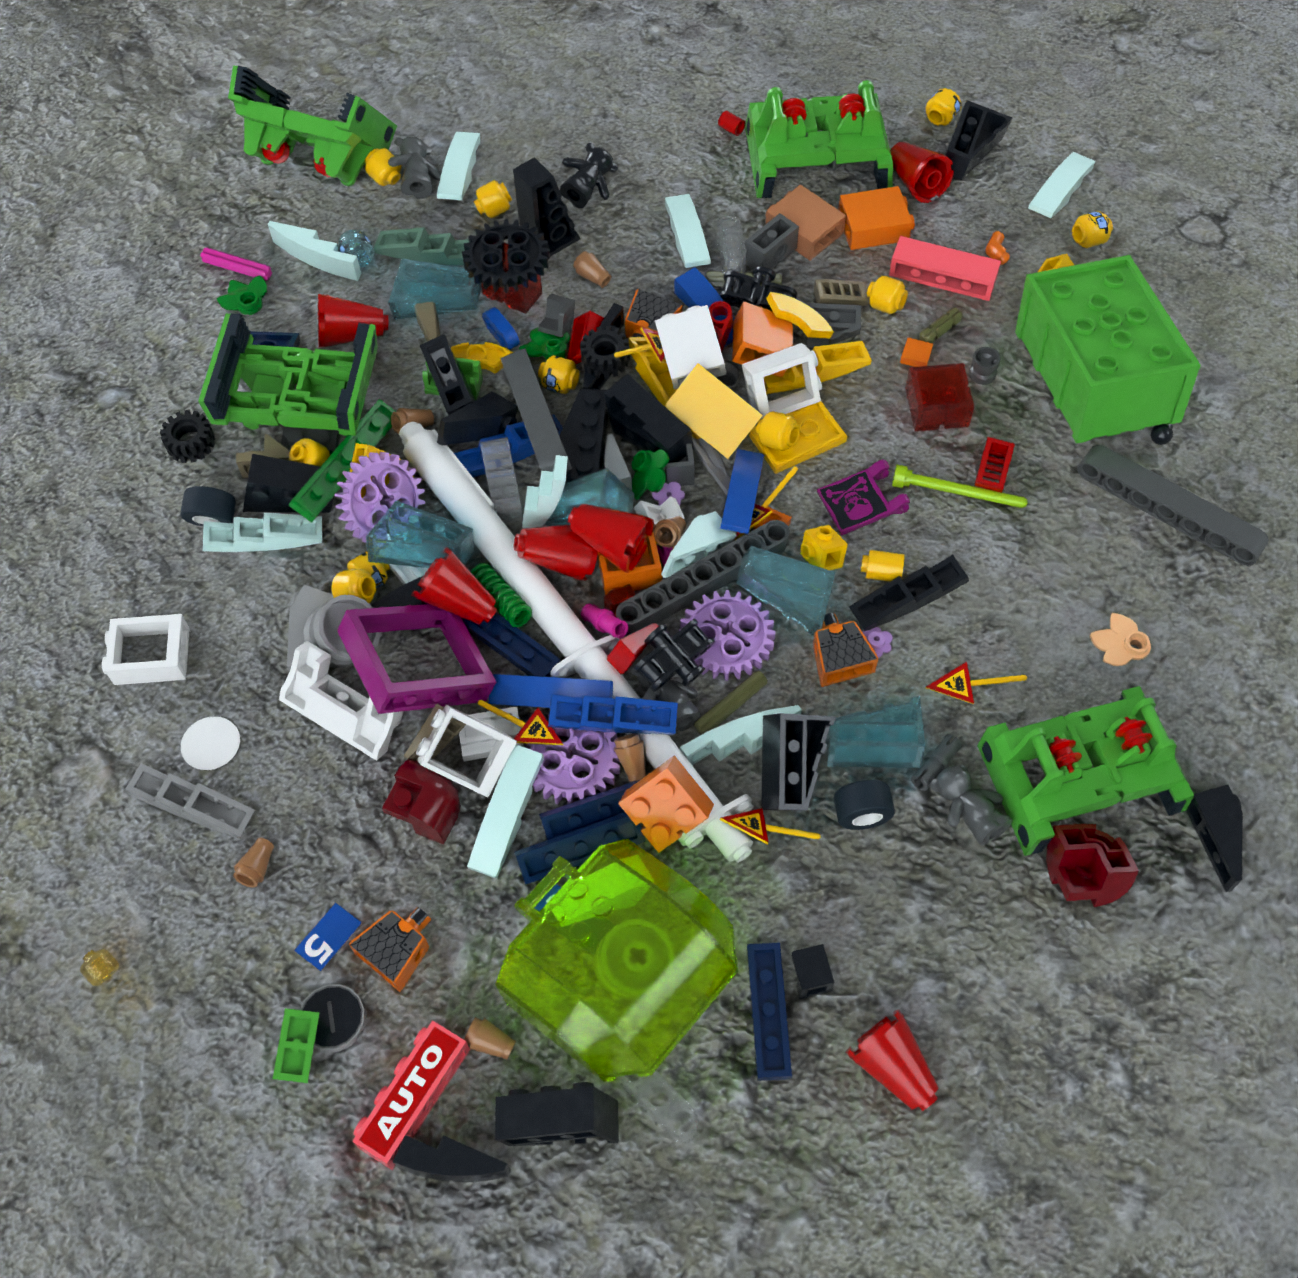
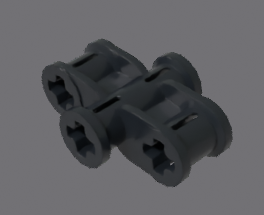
M755 267L752 272L754 277L736 271H727L724 274L725 283L723 290L719 292L723 301L730 306L740 308L744 301L771 311L772 309L767 301L770 292L786 294L795 299L798 295L797 291L789 286L772 283L775 280L776 274L766 267Z
M696 619L691 620L674 636H671L667 631L668 627L662 624L645 639L644 642L647 645L651 644L655 650L642 658L633 670L643 675L652 685L650 689L653 692L660 689L676 674L682 678V684L686 687L705 670L703 665L698 666L694 660L703 655L715 643V640L708 638L698 627Z

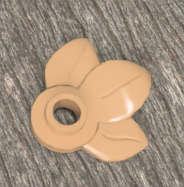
M1118 613L1111 614L1110 629L1098 630L1090 634L1094 646L1105 652L1103 662L1113 666H1123L1131 660L1144 659L1151 650L1148 636L1138 631L1137 624L1133 620ZM1131 645H1136L1139 649L1133 648Z

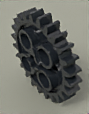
M505 219L504 223L500 225L497 220H494L493 227L485 223L484 231L475 229L476 236L469 235V243H464L465 251H462L464 269L468 272L469 278L474 277L476 285L481 282L483 283V289H487L492 285L494 292H497L499 287H503L505 293L508 292L509 287H513L517 292L519 290L518 285L522 284L528 288L529 280L537 283V275L544 276V268L549 267L548 241L544 240L543 233L538 234L537 227L529 229L528 222L519 226L517 219L513 224H509L508 219ZM505 239H508V248H509V249L507 250V254H508V271H507V272H505V267H504V261H505L504 240H505Z

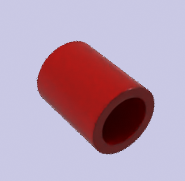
M727 110L721 114L718 120V126L735 136H739L743 132L746 124L745 120Z

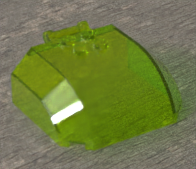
M624 839L599 846L578 870L566 859L559 856L552 863L553 868L525 899L521 897L514 904L516 910L528 919L530 923L509 944L495 983L496 988L509 1007L603 1082L614 1081L619 1076L637 1074L638 1077L652 1075L739 971L735 952L734 927L722 911L679 873L629 839ZM563 876L567 878L568 881L540 912L535 909L536 905Z

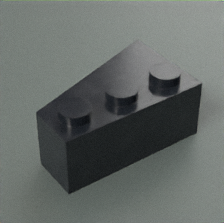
M966 100L945 152V155L953 162L951 170L954 171V178L962 180L1003 139L1012 117Z
M628 374L604 393L612 431L636 447L656 452L659 449L664 450L669 456L668 463L679 462L686 456V444L692 443V449H694L691 429Z
M252 454L243 512H296L288 506L289 503L320 466ZM334 497L321 513L331 512Z
M782 713L763 716L761 808L763 810H808L819 774L816 772L821 755L826 752L827 744L825 742L830 726H834L836 717Z
M578 1082L573 1084V1088L562 1090L559 1086H543L540 1088V1092L529 1093L525 1089L510 1090L507 1096L496 1097L495 1140L507 1146L553 1145V1141L574 1139L575 1144H586V1138L602 1137L608 1140V1143H619L618 1100L594 1087L593 1083Z

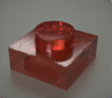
M630 584L621 588H614L607 595L603 596L604 609L612 611L615 617L618 605L635 596V592Z

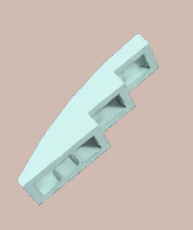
M455 133L445 158L437 190V199H463L472 181L471 170L476 163V150L480 144V133Z
M1072 152L1044 183L1029 204L1028 209L1052 218L1068 204L1072 193L1080 187L1083 178L1092 171L1096 161Z
M690 195L665 197V207L670 216V224L675 235L676 247L685 268L711 264L700 220Z
M269 221L268 227L273 243L290 255L328 273L356 281L359 280L361 270L356 255L339 252L337 243L319 240L316 230Z
M556 455L553 472L541 471L539 487L527 486L522 529L542 527L553 514L561 499L565 485L568 456Z
M264 512L263 519L234 517L233 523L204 521L202 551H269L322 543V516H317L311 523L302 515Z
M799 705L766 710L733 720L682 745L680 750L692 766L711 753L720 762L743 746L752 755L762 748L764 715L779 713L801 715L802 709Z
M515 745L503 768L488 805L467 865L468 869L496 879L498 878L522 824L521 817L532 795V785L544 761L542 753Z

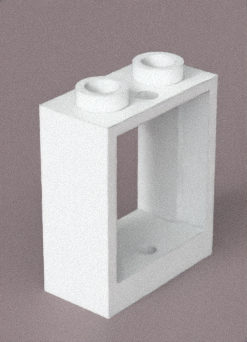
M803 343L742 364L749 404L763 415L761 419L771 411L788 414L821 401L819 391L822 390V384L816 374L815 367L818 366V360L813 350L810 351ZM802 364L806 389L768 402L763 377Z
M172 614L110 619L109 631L105 632L107 654L102 659L104 674L108 675L114 685L186 680L190 628L183 615ZM168 634L166 660L121 663L124 637Z
M446 704L443 710L439 709L434 715L431 726L434 728L429 738L424 737L416 751V754L419 755L417 761L420 765L485 797H489L517 741L511 736ZM452 717L497 739L476 780L431 758Z

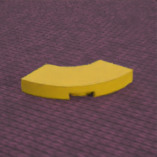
M775 292L769 293L767 301L776 318L787 320L798 326L807 337L831 338L834 333L833 329L813 308L790 296Z
M469 342L451 347L456 358L480 361L481 369H486L494 374L503 368L500 358L513 353L503 346L490 342L470 345Z

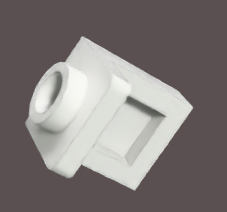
M669 497L660 506L640 501L634 507L636 514L653 519L654 527L659 521L675 516H680L684 519L680 506L674 497Z

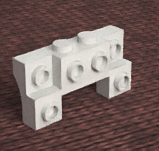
M309 641L304 642L295 649L292 666L281 688L279 700L377 761L388 751L393 729L401 723L403 711L378 714L370 696L369 699L328 674L332 655Z

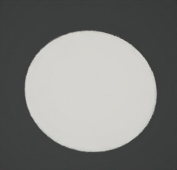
M214 716L203 718L192 724L184 733L181 740V754L184 760L196 769L213 770L227 764L237 753L240 745L239 731L228 719Z

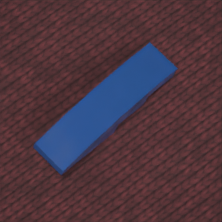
M553 414L552 417L560 435L563 427ZM524 422L507 425L504 434L480 439L479 446L476 448L455 452L454 454L471 476L477 477L514 464L535 454Z
M737 449L720 529L749 534L764 454Z
M492 674L496 684L489 695L488 703L491 705L550 708L551 695L583 698L585 695L612 698L613 681Z
M551 695L548 727L614 733L675 735L678 703L619 696L613 699L585 695L583 698Z

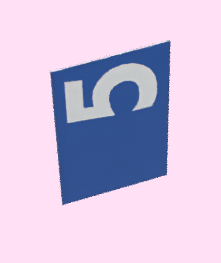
M335 903L294 951L321 971L362 922Z

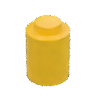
M869 550L868 555L862 556L860 572L866 573V579L888 582L899 576L902 579L905 555Z

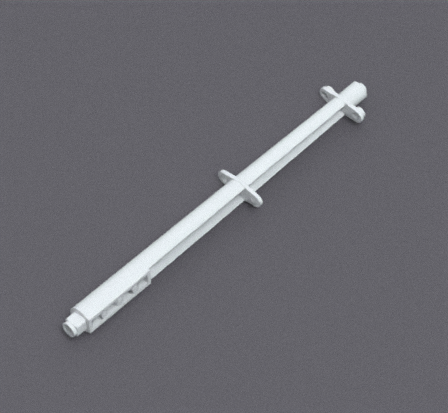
M416 422L405 424L401 428L399 436L404 445L403 454L406 459L416 468L418 474L501 578L531 607L532 617L565 657L564 660L552 668L551 676L565 678L578 673L582 679L613 681V699L616 696L641 699L624 676L607 660V655L610 654L620 639L609 635L595 640L535 563L518 557L517 551H514L513 547L515 536L494 511V503L447 445H439L437 443L438 433L435 429L425 430L420 423L417 424ZM638 734L644 743V757L654 769L675 755L714 803L708 819L687 834L683 832L681 838L678 839L681 845L691 849L697 846L703 840L704 835L707 834L728 862L735 860L738 863L746 859L752 852L750 849L753 845L752 839L748 834L721 821L720 818L751 811L754 807L751 803L752 798L748 794H744L723 806L669 735Z

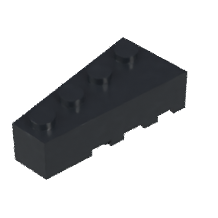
M535 157L514 168L513 175L520 226L528 222L529 229L537 227L538 234H544V240L548 241L550 257L580 240L579 234L574 229L573 220L569 218L567 213V206L561 199L562 195L554 176Z
M580 389L562 428L560 438L572 469L566 471V481L561 498L599 500L608 422V409L604 395L607 390Z

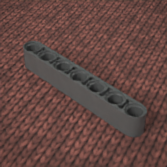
M524 348L500 359L542 471L553 472L556 455L567 456L531 360ZM569 458L567 459V471L572 469Z
M1092 446L1077 467L1078 473L1085 480L1242 565L1251 566L1255 564L1269 542L1266 533L1259 528L1105 446Z
M780 520L769 521L749 532V534L738 538L622 602L616 609V617L620 620H623L622 618L626 616H632L636 619L632 622L626 621L628 632L625 637L652 623H659L693 604V601L702 599V595L705 594L707 596L756 569L762 562L781 555L786 549L790 534L788 525ZM777 536L781 540H773L770 537ZM747 549H753V550H755L757 553H754V554H753V553H749V552H747L746 550H747ZM729 562L733 566L726 567L723 566L721 563ZM703 575L708 577L709 580H700L697 576ZM681 589L685 593L676 594L672 590ZM655 602L658 603L660 607L652 608L649 607L647 604Z

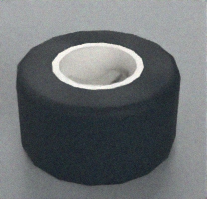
M206 486L189 487L184 491L180 515L186 522L197 526H203L204 521L233 523L236 499L232 494L221 489Z
M862 780L841 787L834 794L833 800L838 823L843 828L850 830L869 829L880 826L894 817L895 808L890 787L884 781Z

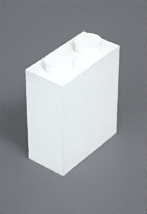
M708 305L702 307L692 306L685 312L665 314L660 319L655 320L674 389L679 388L697 363L715 377L726 375L724 359Z

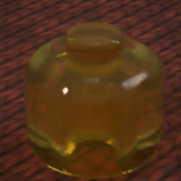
M100 949L97 952L91 950L82 958L85 962L81 965L80 972L90 984L100 986L117 972L120 965L108 950Z

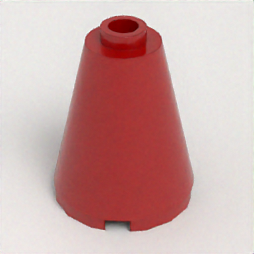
M898 142L891 148L893 168L916 200L921 203L932 202L931 198L936 195L940 197L950 186L954 171L951 170L952 160L944 154L906 142Z
M318 294L319 347L354 342L359 323L375 325L377 337L383 336V330L388 331V315L383 314V309L327 294Z
M582 503L579 507L575 506L568 517V522L571 523V531L626 573H629V570L633 571L640 562L648 546L644 544L646 535L652 536L654 520L647 516Z
M571 524L524 528L520 534L515 535L513 544L514 551H517L519 558L581 581H586L585 575L593 573L598 555L597 550L571 531Z
M445 547L441 552L446 556L434 560L417 584L422 589L420 592L414 590L412 596L476 624H480L482 621L488 623L497 611V608L494 607L496 600L454 552Z
M898 1009L893 1012L896 1019L890 1021L886 1016L857 1039L859 1044L856 1051L850 1046L845 1053L910 1109L913 1110L919 1107L921 1111H924L938 1099L935 1093L939 1087L904 1015Z

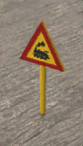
M642 327L640 330L648 344L614 354L615 358L652 349L659 364L665 357L658 332Z
M796 466L790 470L761 506L754 505L750 529L773 513L767 507L798 471ZM737 532L735 540L740 538L745 533Z
M965 662L925 688L974 704L971 686L1025 681L1027 676L1017 675L970 680L968 665Z
M483 700L478 701L479 706L522 727L514 738L517 743L563 745L553 728L548 727V721L539 708L536 709L527 722H524Z
M763 808L720 818L721 821L767 845L769 843L767 831L812 839L821 838L819 833L765 824Z

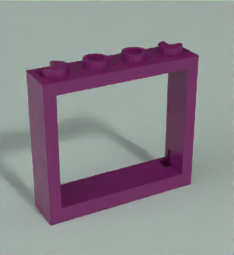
M433 605L346 610L337 630L378 714L434 708L436 704L445 707L446 704L454 706L478 703L479 700L486 702L496 684L494 676L461 617ZM441 628L466 674L465 676L392 683L367 633Z

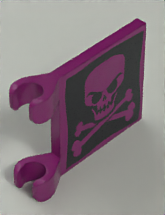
M879 460L868 469L817 489V494L841 536L892 514H902L909 510L908 504L910 499L906 494H900L887 502L875 480L888 477L889 464L886 460Z

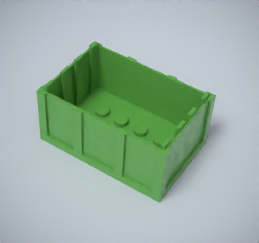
M1130 255L1026 274L1015 333L1018 339H1022L1033 359L1034 368L1041 373L1054 397L1053 402L1056 408H1060L1073 431L1072 437L1076 444L1087 442L1096 437L1106 435L1108 437L1125 431L1133 432L1143 430L1145 427L1182 422L1201 365Z

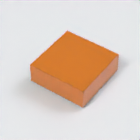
M907 338L900 363L926 370L933 349V343Z

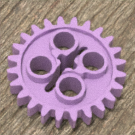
M370 452L369 458L367 456H359L360 464L350 463L352 472H342L347 480L346 482L337 483L343 488V492L335 494L336 497L342 499V503L335 507L344 510L339 520L348 521L345 530H354V538H362V542L369 544L372 542L378 546H381L382 542L389 545L393 539L396 540L402 536L401 532L406 534L410 531L409 524L417 526L414 516L423 515L417 507L418 505L425 504L424 500L418 499V495L424 493L425 489L417 488L416 485L422 479L412 477L416 472V468H407L408 460H399V455L391 454L389 456L387 452H380V454ZM389 474V483L385 485V476ZM365 486L366 494L362 498L360 493L362 487ZM397 500L400 501V508L398 509V511H396L395 508ZM376 512L377 520L373 524L372 515Z
M729 590L725 591L724 597H720L717 591H714L713 599L710 600L704 594L702 595V604L693 601V610H685V618L680 620V628H683L691 620L696 619L698 627L709 638L715 640V643L703 655L694 660L698 666L703 665L705 668L701 673L702 675L711 670L713 671V679H716L719 673H723L725 681H728L730 673H734L735 677L740 679L741 671L744 670L750 676L752 674V666L761 669L762 660H769V651H773L774 621L768 620V610L760 612L761 602L752 605V596L750 595L743 600L741 599L740 591L736 593L735 597H730ZM723 615L727 618L719 619L716 616ZM748 628V629H751V630H753V631H752V632H744V631H742V629ZM733 650L738 652V654L730 655L726 652Z
M553 728L558 737L569 738L566 742H563V745L524 743L525 748L542 753L544 756V761L533 784L534 791L538 792L543 789V798L545 800L553 794L555 804L557 805L562 798H566L567 804L573 803L574 798L581 800L584 799V796L596 795L595 791L597 790L605 792L607 791L605 783L614 785L615 777L613 774H620V765H618L620 761L613 749L616 746L614 740L617 738V733ZM590 744L598 746L597 749L592 751L584 749ZM551 763L559 764V767L554 770L545 768ZM580 771H586L589 773V775L584 778H578L575 776V774Z

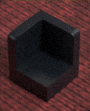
M821 944L793 951L791 957L798 978L796 989L799 999L832 992L835 982L824 945Z

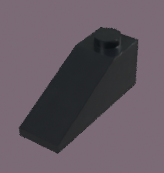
M445 334L421 344L420 348L447 414L450 415L475 401Z
M491 391L441 419L437 443L439 445L480 441L483 438L504 434L507 425L517 423L516 413L518 406Z
M1224 785L1195 793L1186 812L1227 893L1232 891L1242 880L1243 813L1241 811V802L1237 795L1232 793L1229 785Z

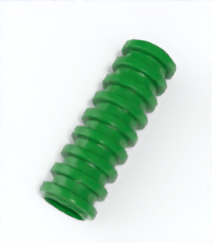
M480 563L472 569L471 573L496 600L494 607L497 608V611L504 616L512 627H521L529 621L532 616L531 607L489 564Z

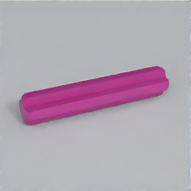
M207 247L200 254L202 261L251 277L261 276L265 281H268L270 276H272L271 267L265 264Z

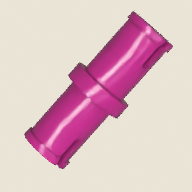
M588 603L581 610V618L593 624L594 628L599 632L609 633L618 639L623 638L628 632L626 621L615 617V614L608 609H600L596 605Z

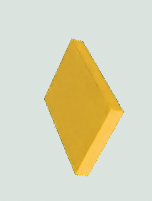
M697 363L664 405L681 422L686 424L727 459H729L763 416L699 363Z
M822 401L787 414L795 418L800 428V433L796 444L785 451L762 445L756 432L757 425L748 434L759 452L764 454V459L775 474L847 441V435Z

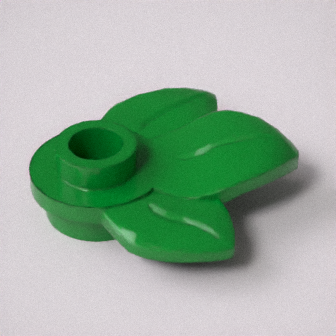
M261 276L255 277L249 285L236 280H230L228 294L218 297L217 301L226 310H238L245 315L255 314L263 306L262 298L267 293L266 282Z
M534 328L530 332L531 341L520 346L519 350L525 348L529 357L544 356L546 361L553 355L565 358V353L567 352L566 344L570 341V335L566 332L563 337H558L540 332L538 328Z
M661 449L656 452L640 450L635 454L631 464L632 469L635 471L632 479V495L634 499L638 500L647 489L654 493L661 491L666 480L663 468L669 462V456L666 451Z

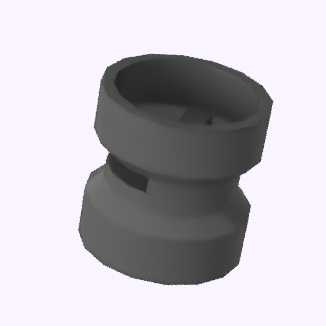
M981 347L975 351L969 371L972 381L977 384L987 385L995 380L997 368L1001 360L997 350L991 347Z
M725 348L721 353L725 363L726 375L716 378L726 386H733L736 384L739 372L743 368L741 364L732 362L733 348Z

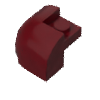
M412 759L406 760L394 775L396 782L383 804L382 810L388 815L411 823L416 834L444 845L461 808L457 787L452 780L420 765L419 762Z
M1097 824L1054 825L1053 831L1055 836L1047 844V868L1051 883L1059 884L1066 901L1090 899L1093 907L1116 901L1129 891L1135 882L1139 870L1127 846L1120 837L1114 839L1109 834L1097 830Z

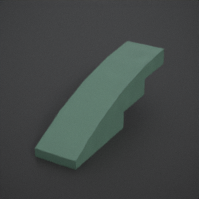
M425 227L380 231L374 251L377 254L420 263L464 265L462 251H465L464 243H469V240H455L451 233L429 235Z

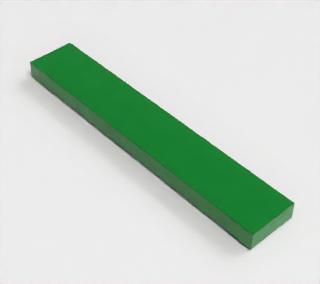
M378 399L359 421L356 436H346L291 500L288 506L312 523L342 488L337 483L346 482L347 479L342 472H350V463L352 462L355 444H367L376 447L392 428L391 415L396 411L381 399Z

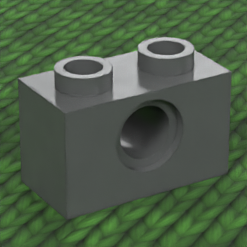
M779 213L745 240L744 263L752 269L755 267L772 269L797 249L799 226Z

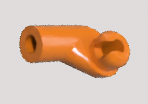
M995 231L986 246L985 252L989 258L1000 260V265H1004L1010 258L1006 248L1002 245L1005 236L1003 233Z

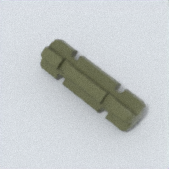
M955 307L951 308L946 314L921 331L919 340L933 343L935 339L941 337L952 326L962 320V312Z

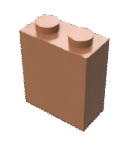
M801 184L793 191H789L784 198L771 205L766 211V224L781 213L799 226L798 243L795 251L809 261L844 234L846 215Z

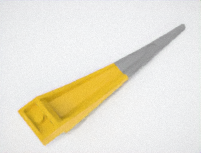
M645 337L628 338L629 349L648 344ZM652 349L631 354L637 363L635 369L657 400L664 406L677 390L673 387L665 357L659 364ZM691 430L693 450L727 496L731 479L718 451Z

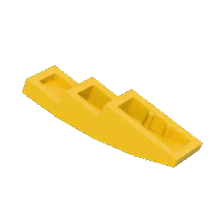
M863 341L815 346L813 348L818 360V366L815 367L816 374L820 378L821 383L870 365L872 362ZM802 364L788 368L782 378L772 374L763 377L766 394L805 387Z

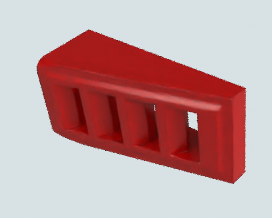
M590 310L574 319L567 359L572 360L575 364L581 362L580 343L583 341V336L585 334L589 336L591 329L597 332V327H600L604 317Z
M987 437L974 486L1000 493L1003 492L1015 446L1014 443ZM989 454L1003 457L1004 460L989 456ZM987 462H991V463H995V464H999V465H1003V466H1002V467H999V466L987 464ZM985 469L991 470V471H995V472H999V473H1001V474H1000V475H997V474L985 472ZM983 477H986V478L998 480L999 483L992 482V481H989V480H985V479H982V478H983Z
M652 623L620 639L607 656L609 663L620 674L627 672L646 648L645 639L659 625Z

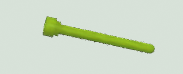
M896 464L892 480V486L903 488V486L909 487L911 484L1024 508L1028 504L1025 497L913 474V470H908V466Z

